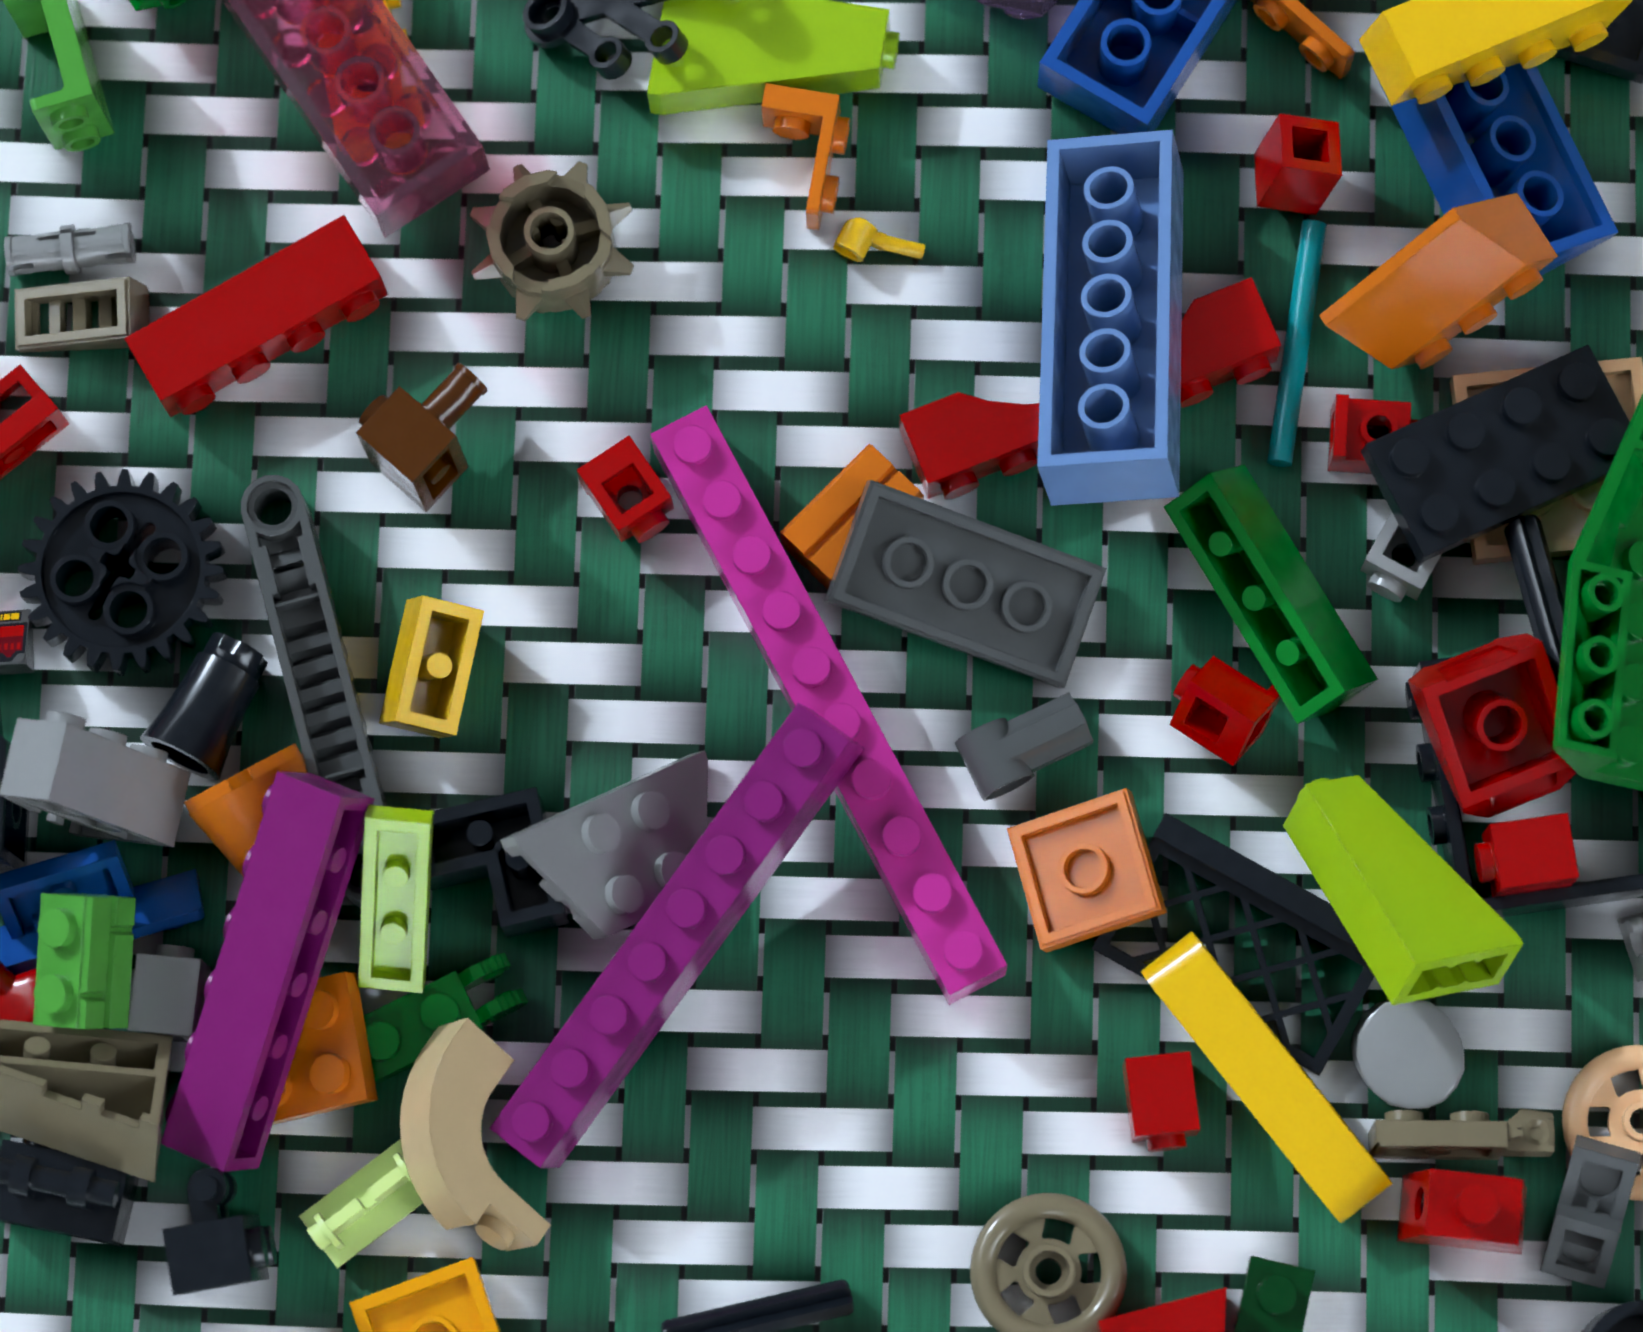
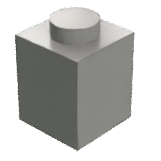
M159 944L156 945L155 955L137 953L127 1031L172 1035L175 1042H188L190 1036L196 1031L205 1003L204 987L211 974V967L202 959L194 958L195 949L179 945Z

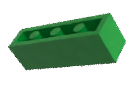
M1245 464L1207 474L1180 494L1179 497H1176L1164 506L1165 511L1297 724L1332 712L1378 680Z

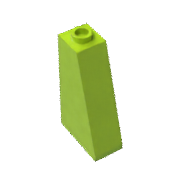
M667 0L663 2L660 21H673L687 37L688 48L678 61L671 64L659 63L653 57L647 89L650 113L667 115L762 103L766 83L831 94L880 89L883 68L895 69L900 32L890 31V9L832 0ZM670 39L666 40L662 46L666 45Z
M1359 775L1331 780L1329 778H1319L1305 784L1301 789L1283 827L1392 1006L1498 985L1524 944L1517 932Z

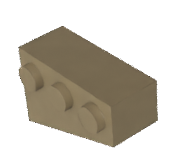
M0 1019V1131L155 1183L170 1089L173 1036L108 1029L51 1027L34 1025L33 1022Z

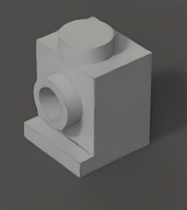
M1391 511L1360 571L1371 576L1367 585L1380 596L1394 602H1401L1404 595H1407L1417 601L1442 554L1419 564ZM1398 549L1409 551L1414 557V565L1407 568L1392 560V553Z

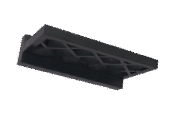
M1165 813L1148 846L1152 863L1154 865L1157 857L1161 854L1183 866L1191 892L1190 894L1165 900V907L1193 900L1203 937L1199 938V940L1206 944L1207 950L1217 962L1218 959L1213 945L1214 941L1250 931L1261 969L1230 978L1234 983L1263 976L1273 1013L1261 1017L1265 1022L1276 1020L1281 1039L1279 1037L1278 1039L1299 1065L1320 1076L1374 978L1372 971L1329 902ZM1192 872L1217 886L1198 891ZM1222 891H1228L1239 897L1248 925L1210 935L1200 898ZM1249 903L1270 914L1273 918L1254 922ZM1156 916L1150 919L1159 950L1133 957L1110 944L1117 930L1099 935L1092 949L1144 978L1141 970L1148 966L1144 961L1158 958L1170 947H1166L1159 919ZM1281 922L1297 929L1305 956L1267 967L1257 929ZM1306 935L1331 949L1311 954ZM1342 954L1364 966L1351 991L1324 998L1314 961ZM1307 963L1318 1000L1280 1011L1270 973ZM1346 1000L1332 1024L1327 1005ZM1320 1007L1327 1035L1315 1057L1290 1044L1283 1018Z

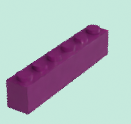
M277 771L273 784L268 788L263 798L262 821L255 843L248 851L243 862L244 878L235 907L230 911L224 923L223 935L225 939L216 968L209 975L204 987L205 1003L196 1031L190 1036L185 1048V1067L177 1092L172 1096L166 1108L165 1119L167 1124L160 1144L222 1172L259 1169L363 839L367 807L374 804V798L312 773Z

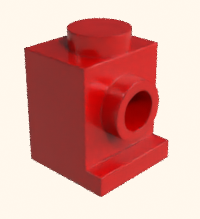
M1336 394L1330 410L1327 471L1372 474L1361 454L1365 444L1376 440L1368 434L1367 426H1387L1389 433L1420 420L1411 419V402L1349 398V395Z
M630 435L576 470L581 486L587 495L591 497L621 543L631 536H634L638 543L647 541L660 533L669 524L670 521L665 514L674 509L672 496ZM635 491L642 496V501L629 510L619 505L620 497L625 492Z
M1213 655L1202 668L1192 664L1178 682L1173 696L1180 700L1169 725L1234 766L1263 734L1280 699V695L1273 684L1266 690Z

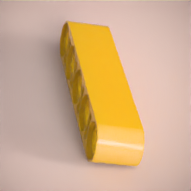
M1192 931L1141 970L1142 975L1341 1224L1393 1184L1354 1132Z

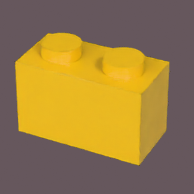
M424 595L406 600L378 724L437 738L457 735L484 610Z

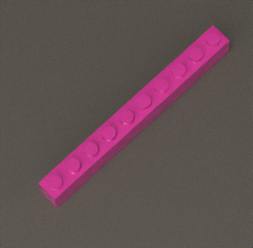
M706 405L651 433L654 453L791 710L794 709L797 703L812 709L864 747L834 791L947 1003L950 1005L1006 976V961L709 408Z

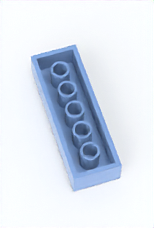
M1173 130L1047 140L1037 467L1051 506L1179 497L1184 171Z

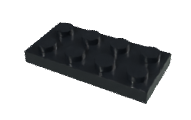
M1586 345L1365 444L1361 454L1420 564L1506 525L1515 517L1530 514L1604 480L1630 421L1589 345Z

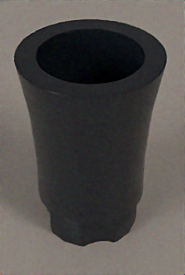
M213 633L204 651L197 653L183 680L162 711L140 736L141 741L146 746L168 752V761L191 773L210 780H220L231 744L246 710L260 687L257 681L263 674L268 662L265 661L260 652L248 644L224 633Z

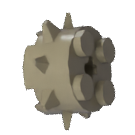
M578 161L564 176H560L557 174V171L552 170L531 174L522 164L516 165L513 168L514 182L503 189L499 195L500 201L496 206L473 207L470 213V218L486 231L490 255L471 271L474 280L499 278L509 294L516 299V319L525 322L534 312L541 314L546 312L557 313L573 309L582 319L587 318L591 315L590 300L601 293L602 289L610 283L612 276L631 275L634 269V265L617 250L613 234V228L633 211L629 202L606 204L595 188L588 183V165L586 163ZM554 235L555 239L559 243L562 242V244L549 249L543 245L542 240L547 236Z

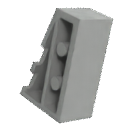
M47 711L45 720L17 718L0 788V796L30 812L40 813L41 810L48 812L46 820L53 824L63 826L65 819L70 820L69 833L75 836L174 847L191 772L167 763L168 752L138 744H131L129 748L126 746L128 738L126 735L101 728H89V731L84 730L86 719L69 713Z

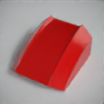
M1525 633L1496 638L1488 644L1435 665L1426 666L1408 680L1429 739L1463 814L1490 818L1560 790L1576 774L1552 749L1558 686L1543 642L1534 636Z

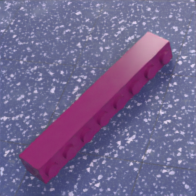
M800 703L796 704L489 1128L539 1168L561 1167L858 758L864 747L812 709Z

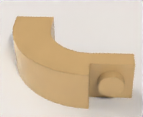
M469 1018L438 1026L416 1058L404 1088L400 1113V1135L405 1164L414 1188L423 1204L446 1230L477 1224L475 1231L479 1237L496 1249L512 1251L537 1246L551 1224L508 1187L494 1172L486 1157L481 1135L482 1116L486 1102L496 1085L514 1062V1059Z

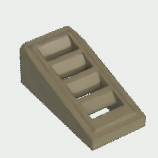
M130 276L14 289L15 350L20 353L129 348L124 338L150 324L148 287ZM92 302H98L99 328L92 329ZM66 303H72L73 331H66ZM40 304H49L48 334H41Z

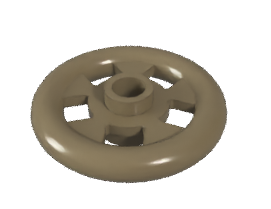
M1037 1193L1008 1203L987 1221L973 1247L970 1263V1280L974 1298L980 1311L997 1332H1098L1097 1322L1114 1317L1121 1305L1127 1283V1262L1118 1234L1110 1222L1098 1210L1080 1199L1065 1194ZM1045 1219H1056L1072 1224L1074 1229L1071 1242L1066 1244L1057 1239H1043L1042 1232ZM1012 1233L1029 1244L1020 1254L1014 1267L998 1258L1003 1244ZM1098 1253L1101 1265L1100 1282L1081 1283V1264L1078 1256ZM1052 1260L1059 1265L1061 1277L1056 1283L1048 1285L1038 1280L1036 1267L1041 1261ZM1013 1282H1017L1021 1291L1034 1301L1033 1305L1022 1315L1014 1312L1001 1294ZM1070 1296H1074L1081 1314L1069 1321L1055 1324L1048 1306L1061 1303Z

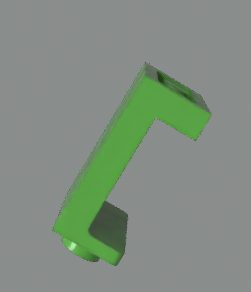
M2 0L24 39L46 32L50 33L64 86L60 91L31 99L30 105L35 118L55 150L65 148L66 151L70 152L83 151L99 144L102 137L115 134L78 0Z

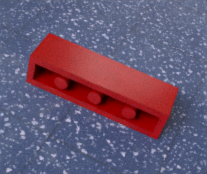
M342 215L124 339L169 416L173 417L180 412L183 415H189L207 407L216 398L215 392L234 381H237L238 384H244L257 379L270 368V361L289 350H292L293 353H299L315 346L325 337V330L346 319L348 322H355L370 315L379 307V300L387 296L388 292L379 272L345 215Z

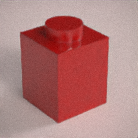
M1279 113L1254 153L1257 207L1311 215L1318 213L1342 177L1339 122Z
M1568 813L1489 824L1482 834L1483 843L1474 845L1475 863L1481 883L1490 882L1493 897L1569 887L1579 878Z
M1185 1051L1125 1058L1122 1068L1132 1143L1147 1141L1148 1152L1186 1148V1137L1196 1136L1200 1130L1191 1052Z

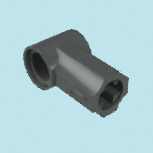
M1070 692L1009 721L1004 717L983 724L960 737L955 742V745L982 800L988 801L1009 793L1027 783L1035 776L1033 772L1054 762L1061 761L1063 758L1092 745L1093 738L1078 704L1074 701Z

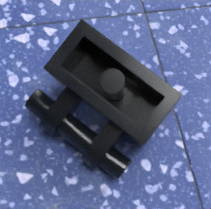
M3 1139L0 1148V1222L123 1247L139 1177L23 1139L22 1143Z
M203 1168L196 1171L190 1177L187 1184L192 1224L162 1229L173 1296L269 1279L267 1266L277 1264L276 1245L271 1226L262 1227L259 1215L229 1217L228 1205L237 1194V1182L230 1172H222L214 1168Z

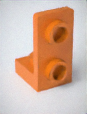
M1251 0L1254 3L1253 9L1257 16L1271 29L1280 31L1283 28L1300 44L1299 50L1303 57L1314 68L1321 72H1326L1329 69L1339 79H1342L1350 71L1355 51L1298 0Z
M766 83L761 105L763 127L773 128L772 131L776 135L793 140L808 139L809 134L819 135L806 206L807 229L820 230L823 212L834 214L840 177L830 175L833 154H845L850 118L841 116L840 95Z

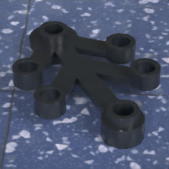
M528 0L523 10L525 32L536 46L554 48L567 43L587 56L591 65L607 80L623 76L631 66L632 55L617 37L607 36L602 38L584 25L586 23L608 18L645 42L646 48L662 64H671L678 61L688 48L687 37L673 21H659L641 9L667 0ZM670 39L666 45L662 46L666 40ZM614 55L612 59L607 61L610 56Z

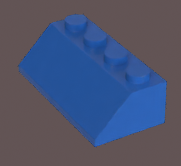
M1518 63L1506 67L1501 75L1485 84L1472 87L1468 80L1455 84L1448 93L1432 102L1418 104L1416 98L1391 106L1444 215L1454 207L1518 193L1558 255L1556 259L1539 271L1541 276L1609 240L1618 233L1537 67L1523 69L1521 64Z

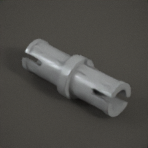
M130 222L110 225L108 227L76 229L74 224L62 225L57 232L29 236H7L4 238L5 261L10 277L32 274L34 272L64 270L66 275L79 274L81 268L134 263L136 260L135 240Z

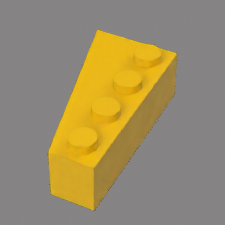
M1409 0L1383 11L1360 37L1359 41L1391 106L1416 98L1418 104H1426L1448 93L1455 84L1468 80L1472 87L1479 86L1501 75L1506 67L1520 63L1523 69H1530L1552 58L1557 53V50L1572 46L1574 52H1580L1597 45L1609 35L1606 28L1633 0Z

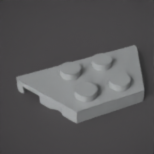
M705 750L684 756L500 840L502 846L511 857L521 855L543 877L539 885L556 902L565 904L570 909L573 919L594 940L609 937L641 920L707 829L708 758Z

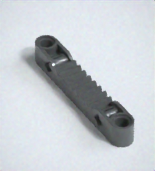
M280 475L262 476L254 480L245 489L241 499V515L307 772L375 799L373 805L388 807L379 779V772L374 761L372 745L367 734L366 722L361 711L360 699L355 688L354 676L349 665L341 626L336 615V607L331 595L329 578L311 510L298 486L289 478ZM283 500L292 504L291 513L284 522L278 525H268L262 522V513L270 503ZM364 835L345 893L346 897L359 908H361L362 889L356 887L354 875L356 869L363 863Z

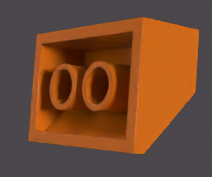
M1518 193L1454 207L1319 316L1325 326L1391 370L1417 363L1420 369H1425L1443 359L1453 350L1449 341L1461 331L1468 335L1491 322L1498 315L1494 306L1508 296L1510 300L1516 299L1540 284L1543 277L1539 271L1556 259L1558 255Z

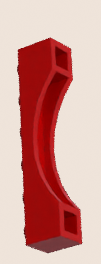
M1252 277L1194 299L1182 319L1181 407L1191 406L1205 400L1214 393L1212 387L1235 378L1239 385L1255 381L1268 374L1272 370L1270 364L1277 361L1281 342ZM957 392L899 415V431L927 498L929 499L941 493L944 499L957 498L976 489L980 485L978 479L1000 470L1003 476H1012L1038 463L1039 403L1016 404L988 401Z

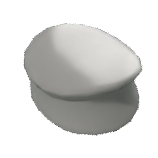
M1389 1000L1378 1002L1362 1014L1353 1031L1351 1050L1355 1067L1366 1086L1387 1104L1407 1110L1428 1109L1444 1102L1458 1087L1465 1070L1464 1048L1460 1035L1448 1016L1431 1002L1418 1000L1393 1006Z

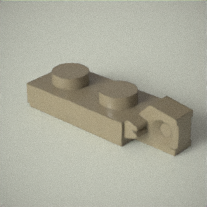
M1521 1108L1508 1121H1489V1113L1483 1111L1454 1112L1450 1114V1120H1424V1113L1421 1111L1394 1110L1386 1112L1384 1120H1375L1368 1132V1151L1374 1159L1499 1160L1501 1156L1551 1157L1555 1150L1553 1113Z

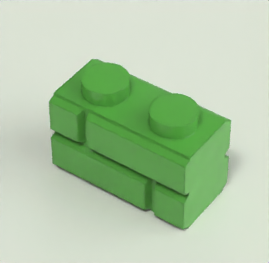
M41 893L36 983L34 988V1025L72 1029L128 1028L134 941L132 927L135 924L136 897L78 893Z

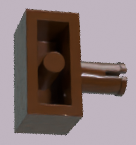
M461 363L455 365V369L422 404L399 386L389 398L384 394L377 397L365 409L359 419V424L362 426L356 434L370 463L425 512L437 502L469 467L457 436L450 429L481 395L484 396L488 391L481 380Z

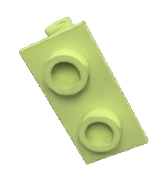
M401 1139L299 1216L308 1228V1234L322 1251H325L336 1268L341 1267L423 1204L409 1176L403 1156Z

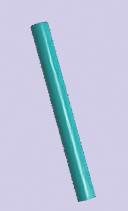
M1304 220L1301 225L1267 463L1279 467H1290L1293 462L1327 227L1326 223L1318 220Z

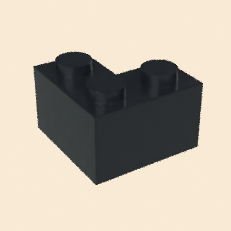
M537 787L434 811L430 890L433 891L490 877L500 927L507 938L570 924L566 905L556 902L539 885L543 877L521 855L511 857L504 850L500 841L507 836L547 819L543 800Z

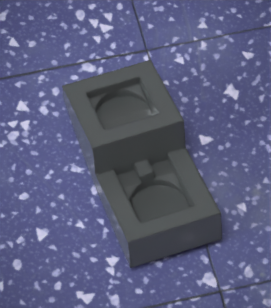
M1576 1136L1540 1271L1601 1289L1605 1288L1639 1167L1640 1152L1584 1136Z

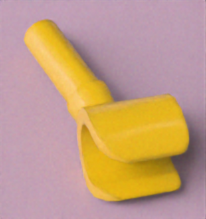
M859 217L851 218L845 222L833 245V249L838 254L856 262L864 260L870 246L881 251L884 250L921 260L925 251V244L878 232V229L873 224Z

